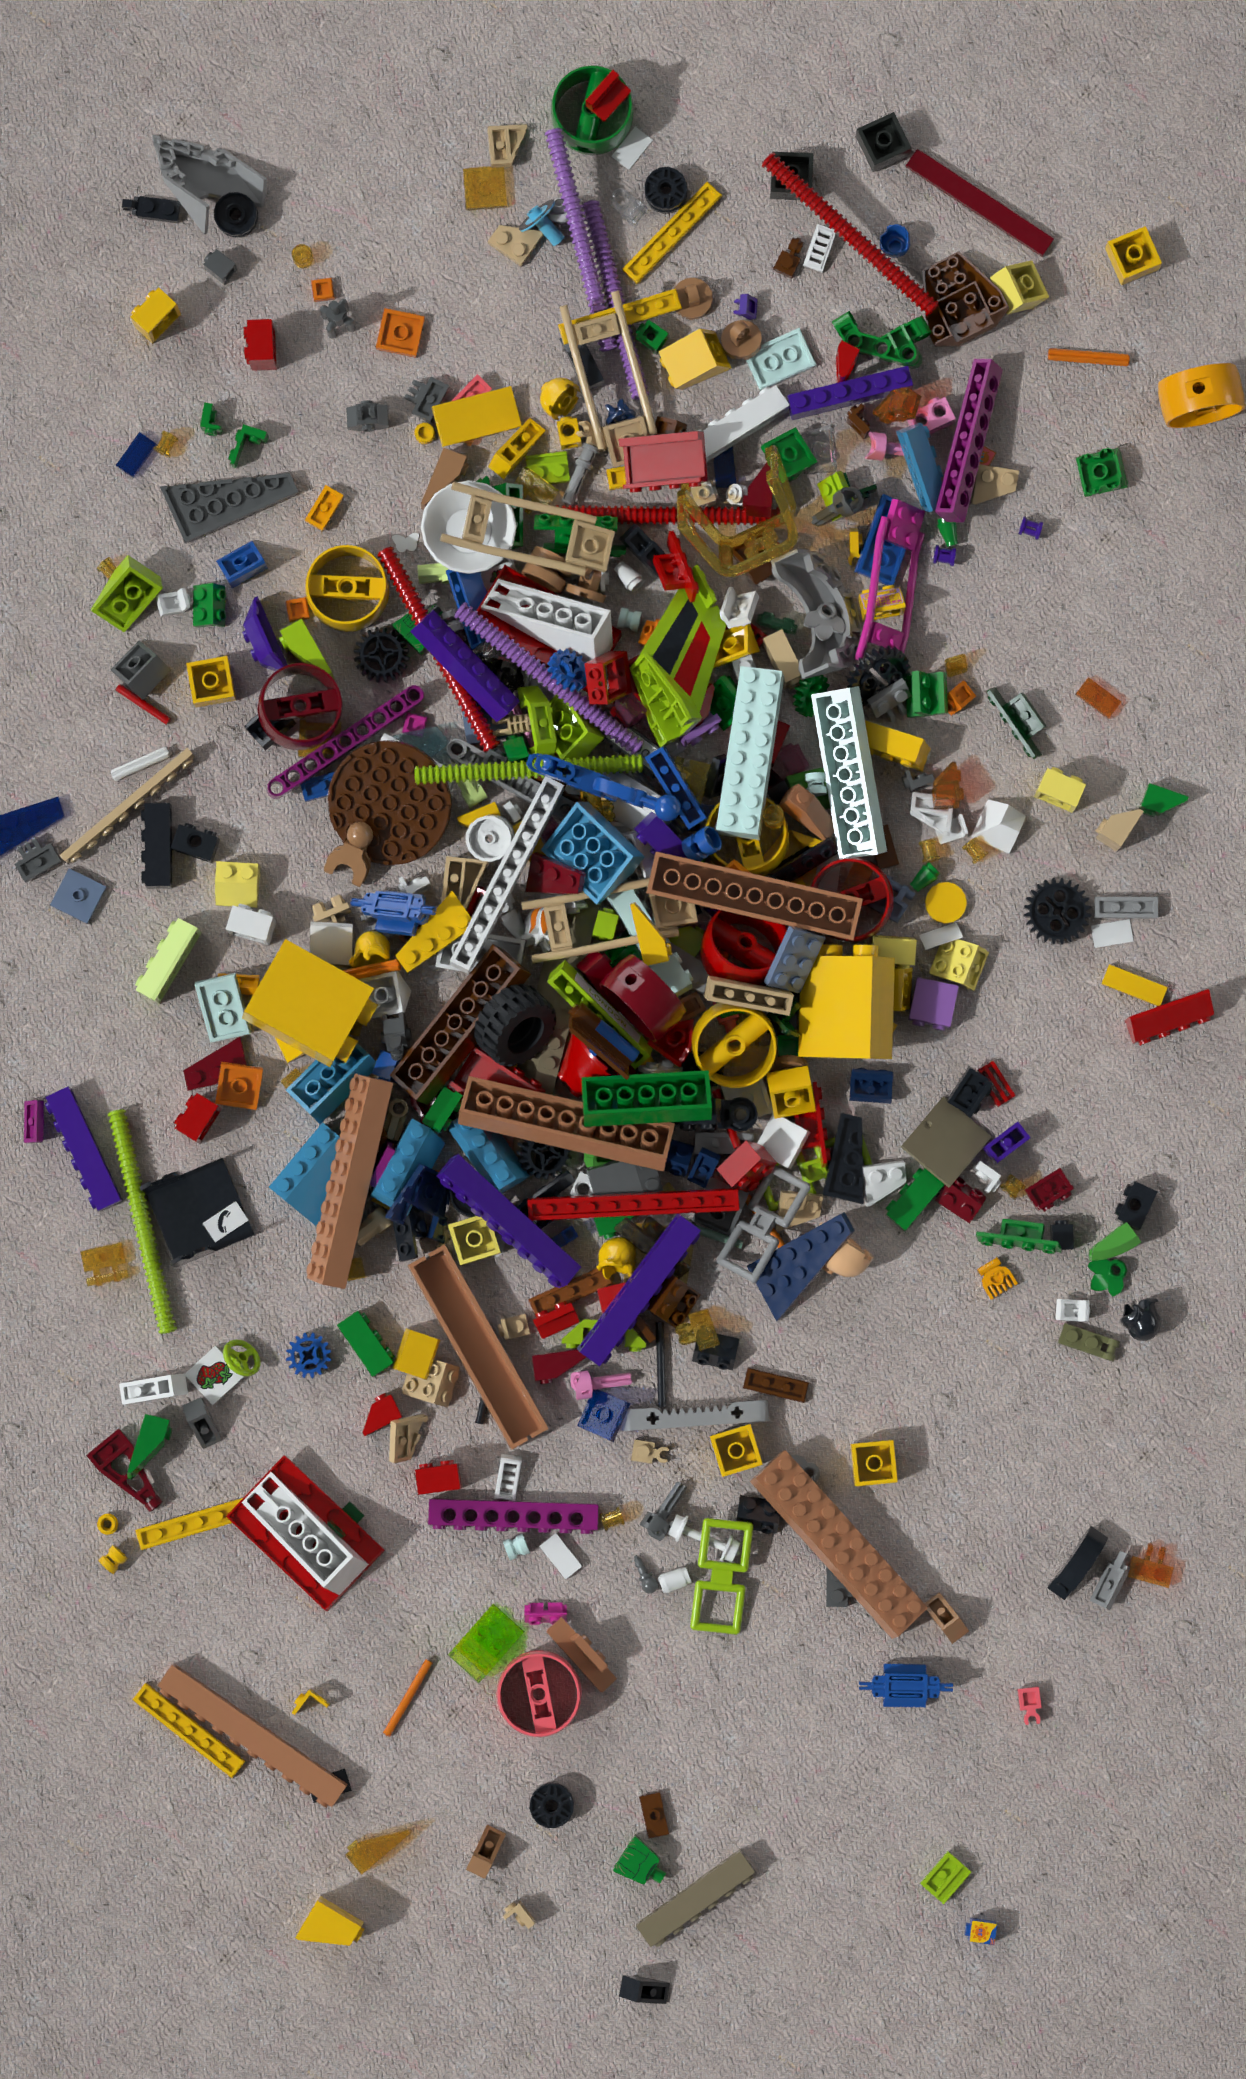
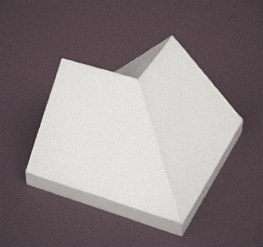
M988 799L971 838L1009 854L1026 816L1008 804Z
M398 971L360 979V981L374 988L369 1000L377 1003L378 1006L371 1019L382 1017L384 1014L393 1015L405 1012L411 989Z

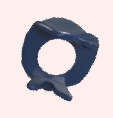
M623 399L618 401V408H614L609 404L605 405L609 411L608 418L605 421L606 425L636 417V412L630 409Z

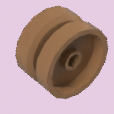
M535 546L531 553L533 556L565 562L563 557L542 547ZM526 563L522 570V575L557 594H562L566 586L563 578H570L572 575L570 572Z

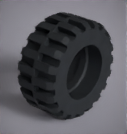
M527 984L511 985L510 988L502 989L499 994L493 995L492 999L486 1002L484 1009L478 1014L479 1019L475 1022L474 1032L477 1044L496 1063L502 1066L521 1065L526 1060L534 1058V1055L537 1052L540 1053L543 1050L542 1047L549 1042V1037L553 1035L555 1030L556 1012L553 1005L534 987Z

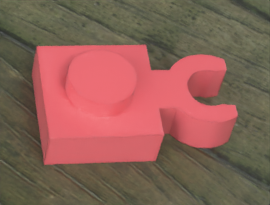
M1039 1687L1017 1689L1020 1711L1026 1710L1024 1715L1025 1725H1029L1028 1718L1030 1716H1035L1036 1723L1040 1724V1716L1036 1713V1709L1042 1708Z

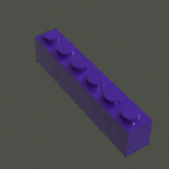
M904 366L790 394L787 396V402L790 405L791 420L910 392L913 388V382L909 367Z
M434 610L426 615L410 631L496 722L505 717L520 702Z
M652 811L634 828L638 833L636 838L644 846L648 844L652 848L650 853L655 856V852L687 858L682 849V841ZM708 907L703 908L711 917L718 911Z
M65 1087L46 1096V1109L49 1114L53 1113L56 1119L53 1122L57 1132H62L65 1140L62 1143L67 1152L70 1151L74 1158L71 1160L75 1171L79 1170L82 1175L80 1182L84 1190L88 1189L91 1195L88 1199L92 1208H97L101 1212L123 1202L71 1087Z

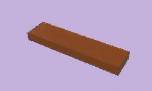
M596 1268L572 1279L567 1286L561 1288L554 1287L528 1299L534 1314L546 1309L549 1313L555 1310L556 1304L565 1300L567 1304L573 1303L596 1292L599 1288L612 1285L613 1282L611 1278L609 1280L605 1279L602 1270L599 1271Z

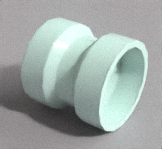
M622 607L617 627L622 629L627 627L631 631L638 632L642 612H631L628 608Z
M813 772L805 774V782L808 783L806 790L815 797L827 794V787L824 786V781L826 780L825 773Z
M523 1533L517 1535L513 1540L507 1539L503 1541L509 1560L516 1559L520 1554L526 1555L530 1553Z

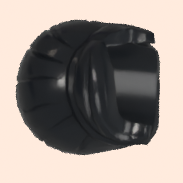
M1157 1298L1143 1299L1138 1304H1133V1309L1129 1304H1125L1123 1317L1120 1321L1134 1339L1148 1341L1158 1334L1161 1323L1160 1316L1155 1308V1302H1158Z

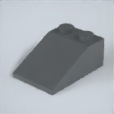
M612 1160L586 1170L594 1195L664 1191L658 1171L655 1169Z

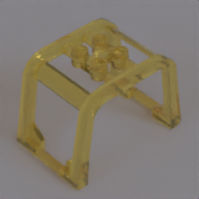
M775 445L765 449V458L770 467V470L766 472V477L781 513L734 536L722 535L702 512L686 488L677 492L678 530L709 565L724 577H735L789 552L797 543L798 529L794 519L796 500L778 448ZM685 509L712 540L718 544L719 559L699 536L691 517ZM786 524L788 538L778 544L779 537L774 528ZM744 543L746 547L744 554L747 560L733 565L732 547Z

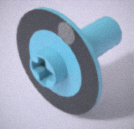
M551 199L540 206L533 207L527 213L528 217L522 222L519 230L524 232L536 225L553 246L559 244L564 239V236L546 216L555 205V201Z

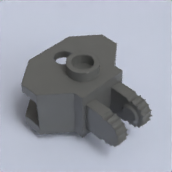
M365 400L361 401L360 404L346 408L348 430L371 432L389 428L388 405Z
M404 1012L399 1013V1018L389 1019L387 1014L382 1015L384 1031H381L382 1044L386 1043L387 1051H391V1058L395 1061L403 1058L404 1050L410 1048V1040H412L411 1028H408Z

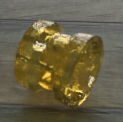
M299 244L293 248L292 258L294 264L299 268H308L313 262L311 249L305 244Z
M1009 1174L1007 1181L999 1186L1014 1200L1018 1197V1193L1026 1188L1012 1174Z

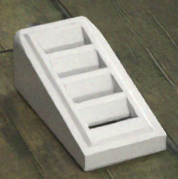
M817 224L803 264L804 267L823 272L836 236L834 229ZM819 234H822V235H825V236L830 237V239H827V238H824V237H821V236H818V235H819ZM816 241L827 244V247H823L815 243ZM813 249L823 252L824 256L814 253ZM810 257L821 260V264L810 261Z
M501 1454L494 1498L509 1501L516 1500L522 1457ZM504 1463L515 1464L517 1466H507L504 1465ZM503 1471L515 1472V1476L503 1474ZM502 1479L514 1481V1484L502 1483L501 1481ZM500 1488L512 1489L513 1491L512 1493L500 1491Z

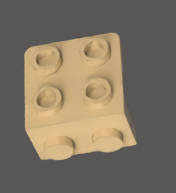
M433 1360L427 1380L410 1374L406 1375L402 1393L448 1408L449 1402L452 1399L455 1382L459 1376L460 1367Z

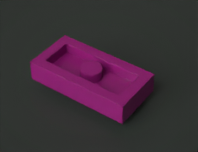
M24 1101V1143H42L44 1101Z

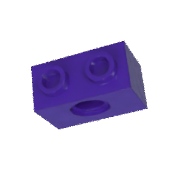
M1017 1121L983 1147V1149L996 1165L1031 1137Z

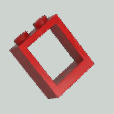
M608 651L584 663L589 704L608 705L632 692L627 651ZM605 665H607V674H608V682H609V689H608V690H607V682H606Z

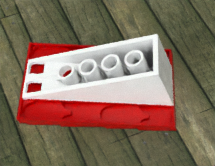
M507 565L503 566L476 610L479 616L482 614L483 619L487 618L488 623H493V626L498 627L500 632L503 631L505 636L508 635L510 640L514 639L515 644L519 643L520 648L524 647V651H529V655H534L535 659H539L541 664H546V668L550 667L547 665L550 660L549 658L559 649L563 652L565 649H568L570 653L576 651V656L582 655V661L588 662L608 651H613L622 636L621 630L612 626L611 610L561 597ZM586 685V687L584 689L582 688L581 690L588 693V688Z
M285 1455L226 1516L325 1611H328L385 1551L374 1538ZM332 1520L347 1535L341 1538L327 1523Z

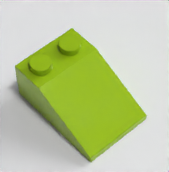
M127 555L111 575L92 606L91 611L125 633L162 590L161 577Z
M302 619L280 630L282 637L279 639L286 653L290 651L301 662L320 667L334 679L329 666Z
M556 694L549 702L557 741L555 751L563 760H566V758L572 760L574 757L576 759H579V757L585 759L604 739V736L599 728L594 726L593 722L590 723L588 718L584 719L583 714L579 715L578 710L574 711V707H569V703H564V700L562 698L559 699Z

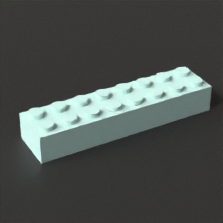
M740 667L716 831L719 835L760 840L784 682L782 671Z
M859 686L812 694L839 859L887 852Z

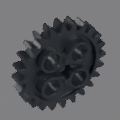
M888 645L885 649L883 646H880L879 651L873 648L872 654L866 652V658H859V665H853L855 671L849 672L852 677L847 679L850 683L847 688L859 686L863 707L866 705L870 708L867 700L902 678L906 683L908 682L906 677L911 675L908 671L911 668L908 664L909 660L896 647L892 649ZM871 668H873L883 679H885V681L888 683L887 686H885L870 671Z
M1052 878L1051 884L1044 880V887L1037 884L1036 888L1038 891H1030L1033 898L1027 897L1025 899L1030 903V905H1024L1023 907L1029 910L1028 913L1023 915L1025 918H1030L1026 925L1033 926L1030 933L1038 932L1036 939L1041 936L1044 937L1043 943H1046L1048 939H1051V945H1054L1056 940H1058L1061 946L1064 943V939L1071 943V936L1078 939L1077 931L1084 933L1085 930L1082 925H1089V922L1085 920V918L1092 916L1086 913L1087 910L1092 908L1089 905H1085L1089 898L1082 897L1085 890L1077 891L1079 884L1071 887L1072 880H1069L1067 884H1064L1063 878L1060 879L1059 883H1056L1055 878ZM1056 892L1064 894L1065 900L1063 902L1055 900L1054 894ZM1045 897L1050 898L1053 906L1045 899ZM1038 905H1046L1048 913L1045 915L1040 914L1037 910ZM1054 907L1062 909L1060 915L1069 923V927L1064 924L1059 914H1053ZM1068 909H1075L1077 918H1069L1067 916ZM1052 921L1060 923L1061 929L1059 931L1051 929L1050 923Z

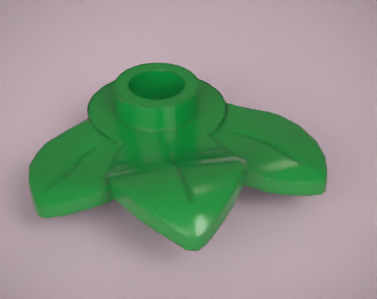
M1103 1259L1091 1261L1088 1264V1268L1095 1273L1090 1284L1091 1290L1103 1291L1108 1289L1112 1297L1122 1291L1124 1287L1123 1278L1127 1273V1267L1123 1261ZM1114 1266L1120 1268L1119 1274L1113 1273L1112 1268Z

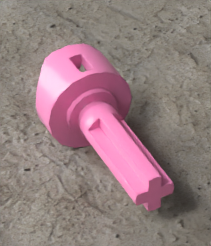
M868 432L871 448L865 459L882 461L885 454L904 456L900 443L887 442L885 433Z
M588 1370L573 1372L570 1375L571 1387L576 1391L577 1400L592 1398L593 1389L631 1385L632 1383L630 1372L591 1378Z

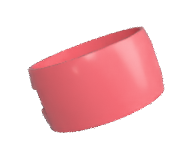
M535 1650L517 1656L506 1666L498 1681L496 1698L499 1711L510 1727L526 1736L548 1737L564 1730L574 1720L580 1708L582 1688L576 1670L565 1658L550 1651ZM543 1657L552 1658L564 1665L571 1673L577 1688V1702L573 1712L566 1721L557 1727ZM520 1661H522L535 1730H530L517 1724L507 1713L502 1700L503 1680L508 1671ZM536 1688H542L545 1691L543 1699H536L534 1697L533 1691Z

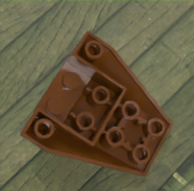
M960 251L922 270L924 292H928L930 297H934L933 300L935 302H939L936 309L926 316V323L932 332L930 338L935 347L960 346L995 328L1009 310L1001 290Z

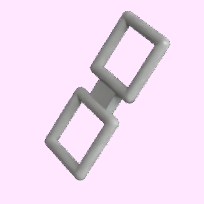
M777 1166L773 1167L774 1170L771 1174L763 1177L748 1204V1208L756 1212L751 1222L738 1221L717 1258L719 1265L752 1283H756L779 1244V1239L770 1235L775 1224L784 1228L789 1227L811 1188L809 1183ZM774 1175L800 1188L784 1218L758 1204ZM743 1230L769 1243L753 1273L727 1259Z

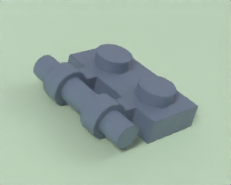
M887 875L892 889L898 892V895L894 897L893 910L889 919L898 924L908 907V904L902 902L903 897L905 896L912 900L915 893L909 890V887L905 884L902 886L892 880L893 877ZM887 898L866 906L884 915Z

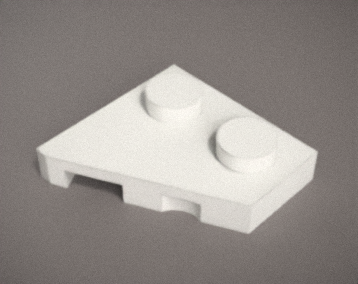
M912 792L910 815L945 836H950L954 797Z
M903 1160L862 1166L865 1205L867 1207L872 1206L906 1183L905 1162Z

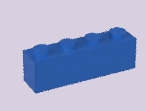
M446 570L457 608L459 609L466 602L468 607L471 606L473 607L472 610L476 611L487 594L481 572L467 574ZM462 622L471 650L491 645L490 642H486L485 638H480V634H475L476 631L474 629L471 631L470 626L466 627L465 622Z
M665 746L644 757L667 795H673L679 800L681 806L679 815L688 829H692L708 819V816Z

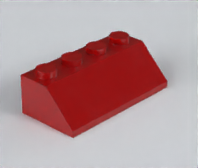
M1206 989L1128 1017L1125 1023L1133 1044L1139 1042L1141 1046L1152 1042L1151 1038L1158 1035L1159 1039L1171 1035L1170 1031L1178 1028L1179 1032L1191 1028V1023L1198 1022L1200 1025L1211 1021L1210 1017L1214 1015L1210 991Z

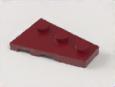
M535 852L531 855L525 892L579 894L583 892L586 873Z
M241 1037L236 1038L183 1070L187 1091L218 1085L221 1062L247 1065Z

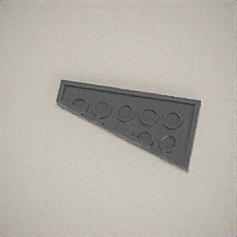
M290 473L265 475L264 477L255 478L246 477L236 480L207 481L187 485L178 484V486H160L185 544L299 493Z

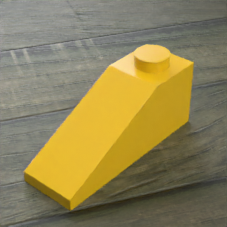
M529 418L495 453L488 467L505 479L517 467L546 430Z
M632 902L630 907L643 962L649 966L669 961V956L673 955L671 944L666 943L665 937L637 903Z

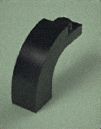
M1090 1526L1079 1540L1068 1561L1047 1588L1065 1600L1088 1573L1104 1548L1108 1537Z

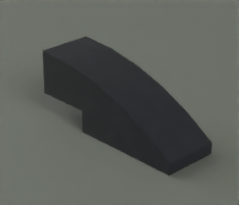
M560 338L559 340L577 375L569 344L564 345L562 338ZM578 345L590 390L603 385V376L587 345Z
M633 524L619 540L659 578L653 558L654 555H664L666 553L638 525Z

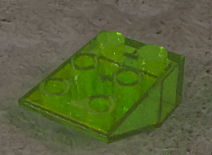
M492 1604L449 1652L448 1656L480 1683L524 1631L495 1604Z

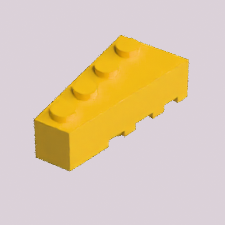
M865 720L870 754L872 756L874 754L884 760L894 761L923 772L927 756L931 750L923 738Z

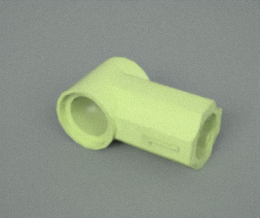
M442 564L417 565L419 584L434 582L450 584L446 574V570L449 569Z
M459 780V783H457L462 791L461 795L469 808L488 798L480 783L472 780V782H469V780H466V782Z

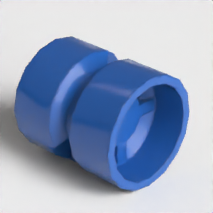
M705 826L697 831L696 834H692L682 841L684 854L688 859L702 861L708 855H712L722 848L719 834L710 826Z

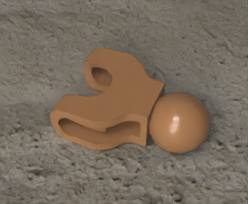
M355 822L350 825L347 831V840L343 845L334 848L329 854L324 872L333 874L338 865H348L353 871L352 884L361 887L371 868V861L366 851L372 841L373 831L367 823Z

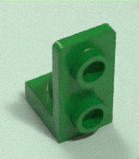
M243 424L242 429H238L236 433L235 449L232 448L228 460L231 461V466L233 468L237 467L246 438L253 444H266L269 437L268 433Z

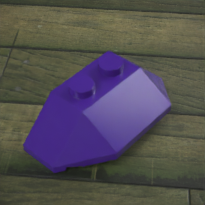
M254 597L243 624L245 631L242 634L246 643L251 642L253 650H250L254 661H259L260 665L265 668L277 671L288 664L259 597Z

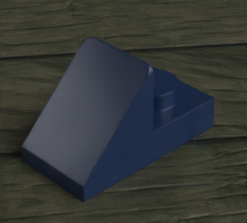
M702 1147L687 1180L706 1188L721 1155Z

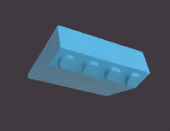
M576 802L541 849L548 857L586 873L583 892L596 905H599L624 882L645 858L589 802Z
M323 1122L269 1186L271 1190L316 1227L321 1220V1205L326 1198V1184L331 1177V1163L335 1160V1146L340 1138Z

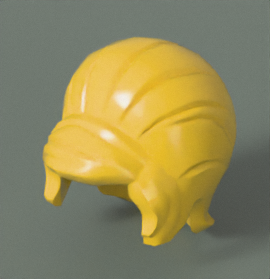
M368 931L363 933L356 941L355 954L348 960L350 966L356 968L389 961L390 943L386 936L380 932Z
M623 1237L607 1240L599 1250V1264L596 1268L599 1271L602 1270L603 1276L607 1280L616 1272L628 1274L630 1277L636 1269V1263L634 1262L636 1257L635 1246L631 1241Z

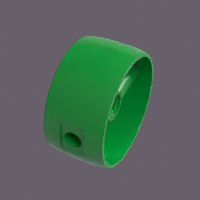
M592 65L577 68L562 78L553 93L551 101L554 129H563V132H561L565 137L563 141H566V146L575 152L585 155L607 153L619 146L631 129L633 122V99L630 93L625 99L629 111L624 124L613 135L596 140L601 119L597 115L587 112L586 99L612 70ZM619 76V80L626 85L623 79ZM589 81L576 134L573 136L560 124L556 115V109L561 97L567 90L576 84Z

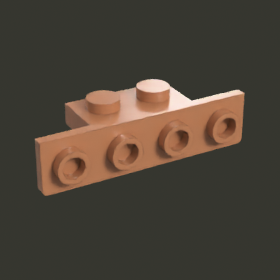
M562 1617L547 1629V1634L600 1692H604L617 1679L607 1668L608 1665L604 1662L606 1657L598 1649L594 1651L590 1647L592 1642L584 1634L582 1636L577 1634Z

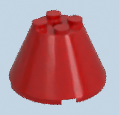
M571 1034L558 1077L566 1082L570 1087V1092L579 1098L582 1096V1077L616 1076L620 1074L598 1055L593 1056L589 1052L590 1048L575 1035ZM631 1065L629 1066V1075L641 1073L637 1072L638 1067L634 1069Z

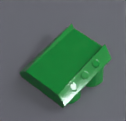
M1105 448L1097 453H1087L1076 457L1085 497L1128 488L1122 454L1119 448Z

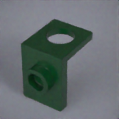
M845 472V473H843V474H844V477H845V479H846V482H847V484H848V487H851V486H850V483H849V480H848V477H847V474H846V472ZM874 484L859 489L863 499L870 497V493L876 492L877 486Z
M350 1501L342 1508L356 1523H359L365 1516ZM332 1520L327 1523L341 1538L347 1535Z

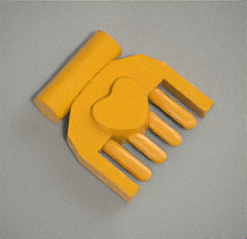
M998 1257L977 1269L980 1276H983L981 1280L982 1286L990 1300L994 1298L988 1286L995 1297L998 1294L992 1285L996 1286L1000 1294L1003 1291L999 1285H1002L1005 1291L1008 1290L1003 1279H1005L1010 1288L1013 1287L1007 1275L1014 1286L1018 1284L1008 1268L999 1266L1001 1262Z

